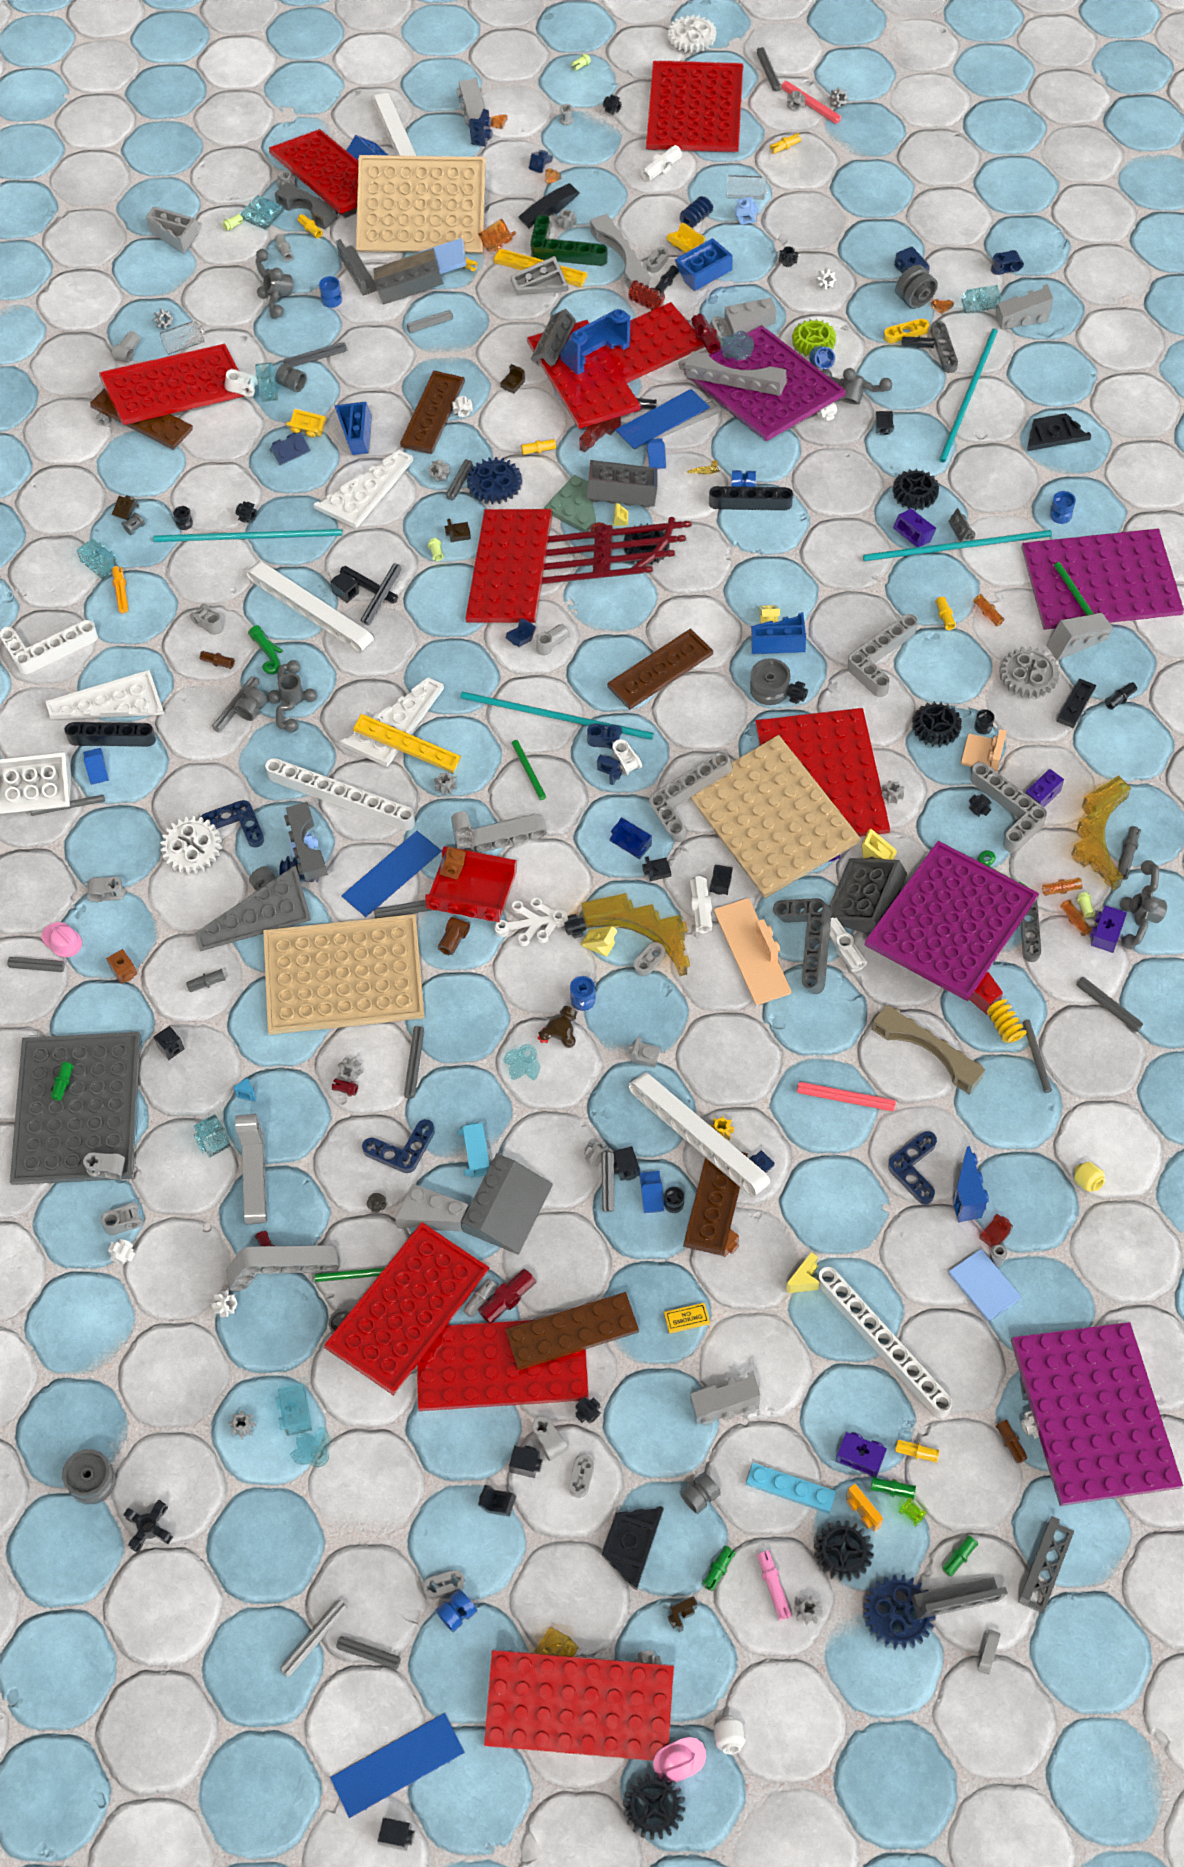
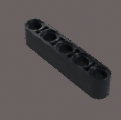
M714 486L709 490V506L713 509L785 511L791 509L793 504V491L787 487Z
M70 722L64 728L68 742L73 746L148 747L156 742L153 727L149 723Z

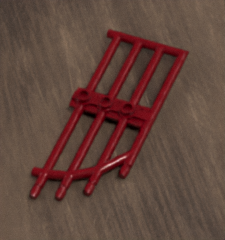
M669 517L668 523L613 529L612 525L602 524L595 527V531L549 536L548 543L589 538L595 539L593 545L547 549L546 557L593 551L594 556L589 559L545 563L544 570L593 565V572L543 577L542 584L653 572V566L646 565L655 558L675 556V550H663L668 543L686 541V535L671 536L673 529L691 527L692 522H675L674 517ZM666 530L664 537L612 542V536ZM657 545L653 552L611 556L612 549ZM641 560L631 568L610 570L611 563Z

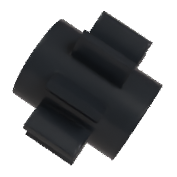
M613 94L610 97L606 96L603 101L605 112L614 115V112L618 113L622 106V102L619 101L620 97Z
M787 246L780 250L779 262H782L783 266L791 267L794 263L797 264L798 252H795L793 247Z
M248 501L238 504L235 511L236 515L239 516L238 520L244 523L253 521L257 516V510L254 509L255 504Z
M797 681L795 684L791 683L786 693V696L790 697L789 702L797 704L800 701H805L808 694V689L804 688L805 683Z
M974 794L969 800L971 804L969 809L978 817L981 814L987 816L992 810L990 808L992 802L984 794L980 796Z
M576 914L567 916L568 921L564 922L567 935H572L574 939L582 937V932L586 931L583 917L578 918Z
M584 1397L575 1406L577 1410L575 1416L581 1423L586 1420L590 1424L601 1414L598 1410L600 1403L594 1397L591 1400Z

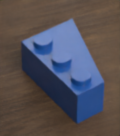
M367 402L334 405L352 455L369 453L372 414Z
M798 613V616L792 618L788 616L783 617L782 621L774 623L773 621H768L751 626L752 654L805 652L806 630L804 613Z

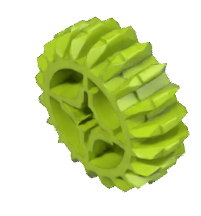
M809 319L808 322L804 320L803 323H798L792 334V344L795 351H798L800 355L804 354L805 357L809 356L810 351L816 346H824L833 350L836 343V333L833 326H830L829 322L824 323L823 320L818 321L816 319L812 321Z

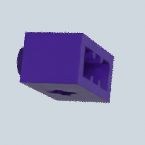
M912 508L898 514L893 526L897 532L916 547H921L931 542L936 531L935 526Z
M1049 769L1026 791V794L1045 807L1061 792L1064 778Z
M1105 905L1103 912L1099 911L1095 922L1099 924L1097 928L1093 927L1090 938H1093L1091 946L1114 953L1127 912Z
M846 1432L838 1451L836 1462L869 1476L877 1477L887 1448L883 1447L884 1445L878 1441L872 1440L870 1442L863 1439V1436L858 1433ZM861 1450L865 1451L863 1456L859 1455Z

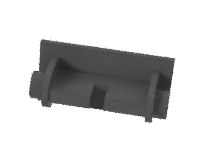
M957 508L948 522L960 543L964 539L973 540L975 532L969 527L966 516Z

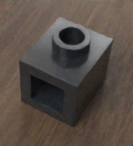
M343 571L330 581L332 593L345 603H348L359 594L358 583L351 575L348 576Z
M170 1025L154 1036L158 1049L168 1060H171L185 1050L181 1038Z
M632 1146L613 1151L614 1175L618 1174L620 1181H630L639 1176V1164Z
M514 1445L509 1463L510 1473L535 1478L536 1472L541 1471L543 1459H540V1452L532 1446H524L523 1448Z
M383 1817L377 1842L381 1846L407 1851L408 1845L413 1844L415 1831L412 1830L411 1823Z

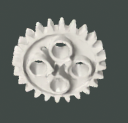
M686 15V18L681 16L680 20L675 19V22H671L668 30V40L671 41V45H674V48L679 47V51L684 49V52L690 50L692 53L695 50L698 53L699 49L704 51V47L709 49V45H713L716 38V26H714V23H710V19L705 21V17L700 18V15L697 17Z
M187 816L185 817V822L178 819V825L171 823L173 829L167 828L168 835H162L165 840L160 842L162 847H164L161 849L162 854H164L163 858L167 861L168 866H172L174 871L179 868L180 874L185 870L188 875H190L191 870H194L195 874H198V869L205 872L204 866L211 868L210 862H217L214 856H220L218 850L222 849L221 844H219L222 840L221 837H218L220 835L219 831L216 830L214 824L210 825L209 820L204 822L202 817L198 821L195 816L192 817L191 821H189ZM188 832H193L191 835L186 836ZM203 841H208L205 845H201ZM182 846L180 850H175L176 847ZM197 855L195 859L190 860L191 856Z

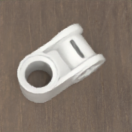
M234 369L226 372L225 388L228 391L248 397L254 395V387L258 384V378L255 375Z
M619 739L613 743L612 757L614 760L620 761V769L623 775L627 776L629 772L642 768L640 758L634 753L628 742Z

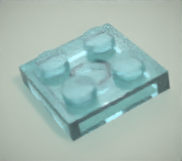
M257 195L240 215L244 221L267 230L283 213L284 207Z

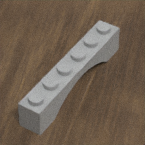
M608 214L590 219V232L595 240L611 247L622 257L626 265L624 271L625 284L630 292L634 293L648 288L650 274L648 270L644 269L642 261L636 257L635 251L629 247L627 239L623 238L621 230L617 229L614 220L610 219Z
M692 352L685 363L687 378L779 396L787 383L786 369L767 367L757 370H737L718 364L708 354Z

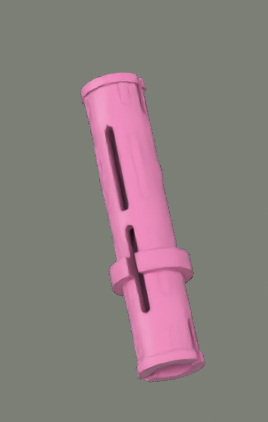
M765 1551V1554L764 1552L757 1554L756 1556L763 1572L761 1576L763 1580H766L778 1620L781 1621L784 1620L783 1618L788 1619L792 1617L778 1577L780 1573L778 1569H775L770 1551Z

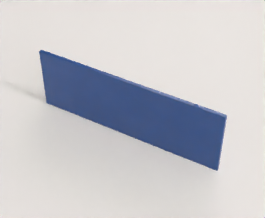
M689 389L615 429V431L635 449L709 409L710 406L692 389Z
M415 831L343 893L341 897L364 917H367L442 851L420 832Z
M444 1713L330 1777L348 1817L351 1818L444 1764L450 1763V1761L465 1752Z

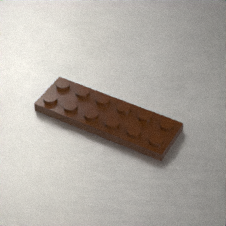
M433 370L401 439L400 446L402 448L433 454L452 412V402H455V399L459 396L465 383V377Z
M104 388L90 402V407L121 423ZM172 414L126 424L129 428L172 450L193 430L191 424Z
M690 628L608 682L607 687L631 710L712 656L713 649Z
M741 1152L748 1158V1153ZM706 1157L683 1247L724 1256L740 1186Z
M626 1292L517 1325L505 1329L519 1371L639 1333V1328Z

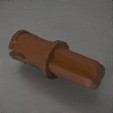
M201 651L200 660L213 663L215 667L222 666L228 669L234 667V658L223 656L220 653L213 654L206 651Z
M1005 1420L997 1424L996 1429H998L1005 1442L1004 1446L1008 1447L1015 1462L1020 1464L1026 1461L1027 1455L1019 1442L1020 1438L1016 1437L1009 1421Z

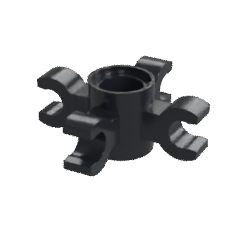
M158 1499L150 1514L139 1515L132 1509L127 1508L123 1516L135 1524L138 1529L136 1535L128 1543L130 1549L138 1553L144 1541L154 1537L169 1545L173 1536L168 1531L160 1528L158 1523L159 1519L168 1509L164 1502ZM153 1522V1526L149 1530H143L146 1523Z

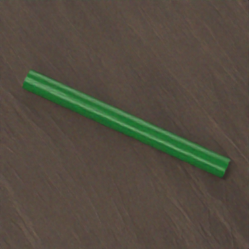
M1057 562L1054 565L1055 569L1086 616L1093 615L1094 613L1061 563Z
M512 741L511 744L539 799L544 800L546 795L519 741Z
M386 1267L315 1274V1282L376 1277Z

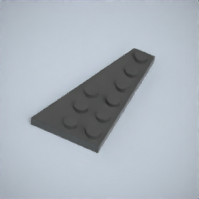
M296 865L195 932L199 950L204 951L264 934L263 930L280 929L310 921L311 917Z

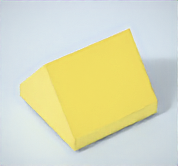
M616 503L614 507L613 526H627L629 511L619 503Z

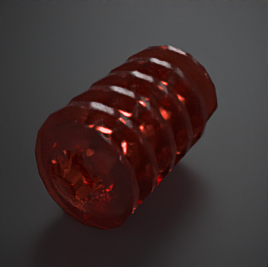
M634 280L629 288L628 297L631 301L639 303L647 309L654 310L661 307L665 294H660L659 290L654 292L653 287L649 289L648 285L644 286L642 282L638 284V280Z

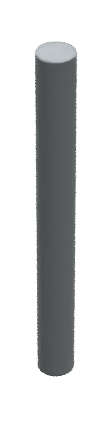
M102 794L70 801V807L30 812L32 816L105 802V796Z
M1025 1020L1023 1021V1026L1027 1032V1039L1044 1093H1049L1052 1091L1031 1021Z

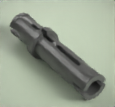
M1136 826L1129 827L1127 839L1123 843V854L1116 873V877L1122 880L1128 879L1134 853L1139 846L1138 839L1141 829H1138Z

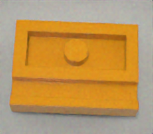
M856 1484L848 1488L849 1491L846 1496L848 1506L860 1514V1519L867 1529L871 1528L873 1532L881 1528L884 1518Z

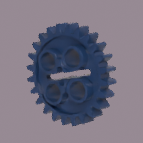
M489 457L487 462L482 459V464L476 462V467L472 466V471H468L467 487L469 493H473V498L478 497L479 502L484 499L485 504L488 501H491L492 505L495 501L500 504L501 500L507 502V498L513 499V494L517 495V490H521V473L519 468H516V464H511L510 460L504 462V458L499 461L497 457L494 460H491Z
M893 1574L892 1581H889L885 1576L883 1579L884 1584L876 1581L877 1589L870 1587L869 1591L872 1595L865 1596V1600L869 1602L864 1603L862 1607L868 1610V1612L863 1613V1618L869 1619L865 1623V1627L872 1626L870 1635L877 1633L876 1642L884 1639V1647H887L889 1643H893V1649L896 1650L898 1644H901L904 1651L909 1643L913 1649L915 1647V1640L922 1644V1636L929 1637L930 1634L926 1629L933 1630L934 1625L929 1621H935L936 1616L918 1620L912 1619L909 1612L915 1610L911 1597L914 1594L928 1592L929 1590L921 1591V1582L916 1586L913 1585V1577L909 1582H906L905 1575H902L901 1580H897L896 1575ZM903 1592L907 1599L900 1601L896 1598L895 1594ZM886 1596H890L892 1602L888 1600ZM878 1606H887L889 1609V1613H880L878 1611ZM896 1609H897L898 1611H900V1610L902 1609V1610L904 1611V1612H903V1615H901V1614L896 1615V1614H895ZM895 1623L900 1624L903 1632H894L892 1625ZM907 1623L912 1626V1629L908 1628Z

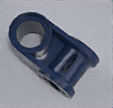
M1016 250L996 253L993 256L994 264L991 266V272L995 275L1017 272L1023 268L1024 262Z
M591 724L587 729V743L592 747L613 749L612 742L620 739L622 728L617 725Z

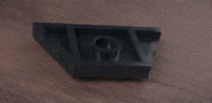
M1066 413L1033 419L1027 450L1031 451L1087 441L1091 439V433H1085L1080 429L1081 425L1073 421Z
M662 1506L656 1509L616 1512L602 1552V1557L635 1590H638L664 1511Z

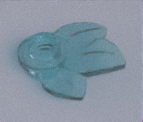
M525 1044L519 1049L510 1050L503 1059V1062L510 1065L509 1074L512 1080L522 1077L525 1073L529 1078L535 1080L540 1072V1064L536 1060L537 1050L530 1044ZM525 1051H530L528 1057L524 1056Z
M320 1427L314 1436L303 1432L297 1433L296 1442L298 1449L290 1454L292 1459L301 1465L324 1466L329 1459L327 1448L330 1444V1437L327 1431ZM317 1454H321L322 1458L316 1460L315 1456Z

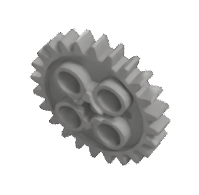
M1030 646L1028 650L1022 647L1021 651L1015 649L1014 654L1009 652L1008 657H1004L1000 670L1001 680L1004 681V686L1009 685L1008 691L1015 690L1014 695L1021 693V698H1023L1026 694L1028 699L1031 698V695H1034L1037 699L1039 694L1044 697L1046 692L1051 693V689H1055L1056 683L1059 680V665H1055L1056 659L1050 660L1051 654L1045 656V650L1040 653L1039 648L1032 651ZM1034 661L1035 663L1030 675L1028 684H1025L1031 662Z

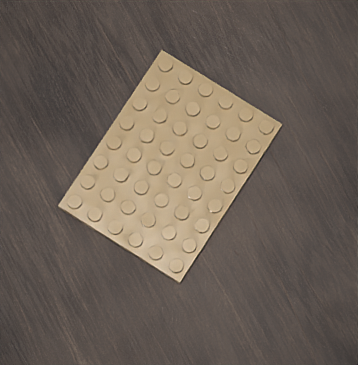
M359 155L356 251L417 253L462 238L465 254H483L486 158Z
M779 735L732 762L733 768L730 773L690 797L691 801L764 898L776 893L861 842L859 835Z
M416 914L263 930L269 1035L425 1018Z

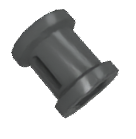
M134 513L133 517L126 522L123 521L121 523L129 535L134 534L137 528L145 525L143 519L137 513Z

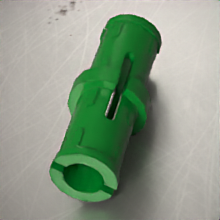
M873 1477L870 1491L890 1494V1497L901 1496L914 1500L916 1485L897 1482L896 1479L891 1481Z
M723 1546L717 1559L710 1564L711 1569L701 1583L707 1590L713 1592L722 1575L725 1576L727 1573V1567L736 1554L730 1547Z

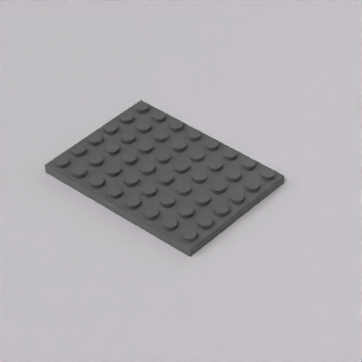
M140 1032L22 1038L10 1172L11 1185L115 1180L88 1175L83 1159L87 1154L93 1152L124 1156L125 1161L120 1179H133L141 1043ZM61 1063H71L74 1065V1068L69 1078L70 1084L66 1087L62 1100L54 1101L50 1096L55 1084L54 1079L58 1076Z

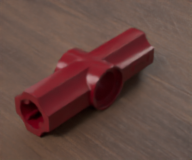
M703 314L694 315L691 321L695 329L696 338L701 339L709 353L719 352L721 346L717 338V331L711 328Z
M523 1269L511 1281L501 1284L494 1292L493 1297L478 1309L482 1318L487 1323H493L506 1310L513 1309L520 1302L521 1296L536 1284L535 1278L528 1270Z

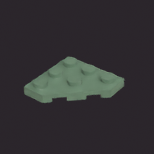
M573 475L544 507V509H552V516L581 532H588L596 524L593 503L590 499H586L588 482L576 475Z

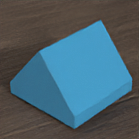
M248 1078L234 1086L237 1098L256 1101L254 1090Z

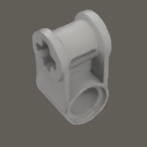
M202 603L195 613L190 614L191 620L210 634L217 635L223 631V624L219 613L212 610L206 604Z
M94 877L89 879L87 898L92 902L118 901L124 898L126 890L118 877Z
M93 1152L84 1157L83 1164L88 1175L91 1177L117 1180L122 1176L125 1157L119 1154Z
M130 1203L104 1212L101 1217V1223L105 1232L108 1235H117L141 1227L143 1220L138 1214V1204ZM110 1221H116L113 1225H107Z
M539 1417L534 1421L533 1436L549 1461L568 1450L565 1440L548 1418ZM540 1426L542 1429L546 1428V1432L538 1431V1428Z

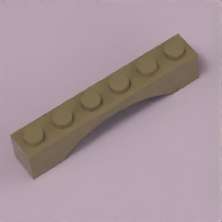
M886 1004L873 1020L872 1030L886 1040L910 1042L934 1054L946 1067L953 1084L970 1095L983 1079L985 1069L979 1062L972 1061L962 1051L951 1047L947 1041L940 1040L930 1030L919 1026L912 1018L905 1017L897 1008Z

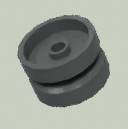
M914 265L900 276L895 290L901 298L905 299L910 307L920 308L935 295L938 282L923 266Z
M774 658L758 661L751 670L750 693L752 697L764 705H776L783 702L787 698L786 693L791 677L788 666L781 660Z
M84 1449L74 1453L66 1461L63 1467L62 1479L70 1494L78 1502L88 1505L102 1502L112 1493L115 1487L116 1475L112 1465L101 1452L93 1449Z

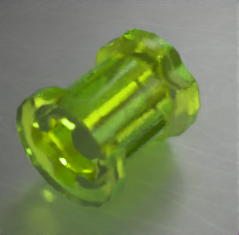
M910 1497L902 1505L898 1513L904 1514L913 1522V1526L917 1527L928 1512L919 1508Z

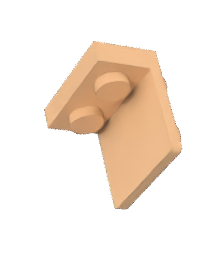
M1000 729L998 736H994V739L968 734L961 765L973 767L977 762H984L997 772L1007 731Z

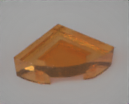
M507 115L493 116L490 127L503 129L508 119Z
M552 168L545 169V179L548 185L562 179L558 171Z
M936 299L931 301V306L939 313L944 314L954 307V302L948 299L947 301Z

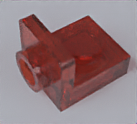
M996 1214L979 1239L991 1248L995 1245H1001L1011 1234L1013 1225L1006 1217Z

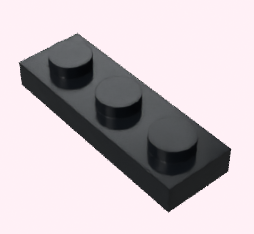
M1080 678L1060 712L1057 722L1074 729L1094 693L1096 685Z

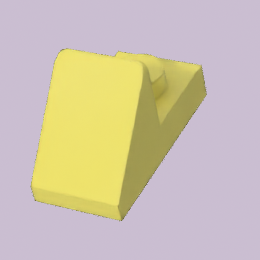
M777 605L758 606L760 624L768 621L778 622L780 608Z
M872 829L868 830L862 843L863 859L873 856L876 859L894 860L897 853L895 848Z
M613 926L589 929L581 945L598 954L608 956L615 944L614 936L617 930Z
M812 1252L788 1281L786 1287L788 1293L819 1289V1281L812 1277L818 1269V1256Z

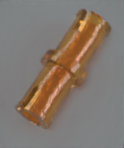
M983 594L975 597L973 602L976 603L983 611L982 614L987 616L996 627L1004 622L1005 618L995 609L994 604H990Z
M1078 877L1070 880L1060 879L1058 882L1043 884L1042 890L1050 888L1048 891H1043V894L1048 896L1057 893L1066 894L1068 891L1078 889L1081 890L1083 884L1075 885V883H1080L1082 880Z
M1066 900L1061 904L1060 907L1069 917V922L1075 925L1081 936H1085L1092 931V928L1083 918L1082 912L1076 909L1071 900Z

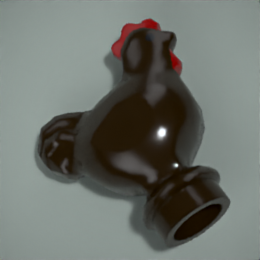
M563 1006L562 1010H560L561 1017L552 1018L546 1028L538 1032L539 1036L537 1039L540 1040V1043H548V1040L553 1037L561 1040L562 1044L567 1048L574 1047L576 1039L573 1036L571 1021L576 1020L578 1012L571 1007Z

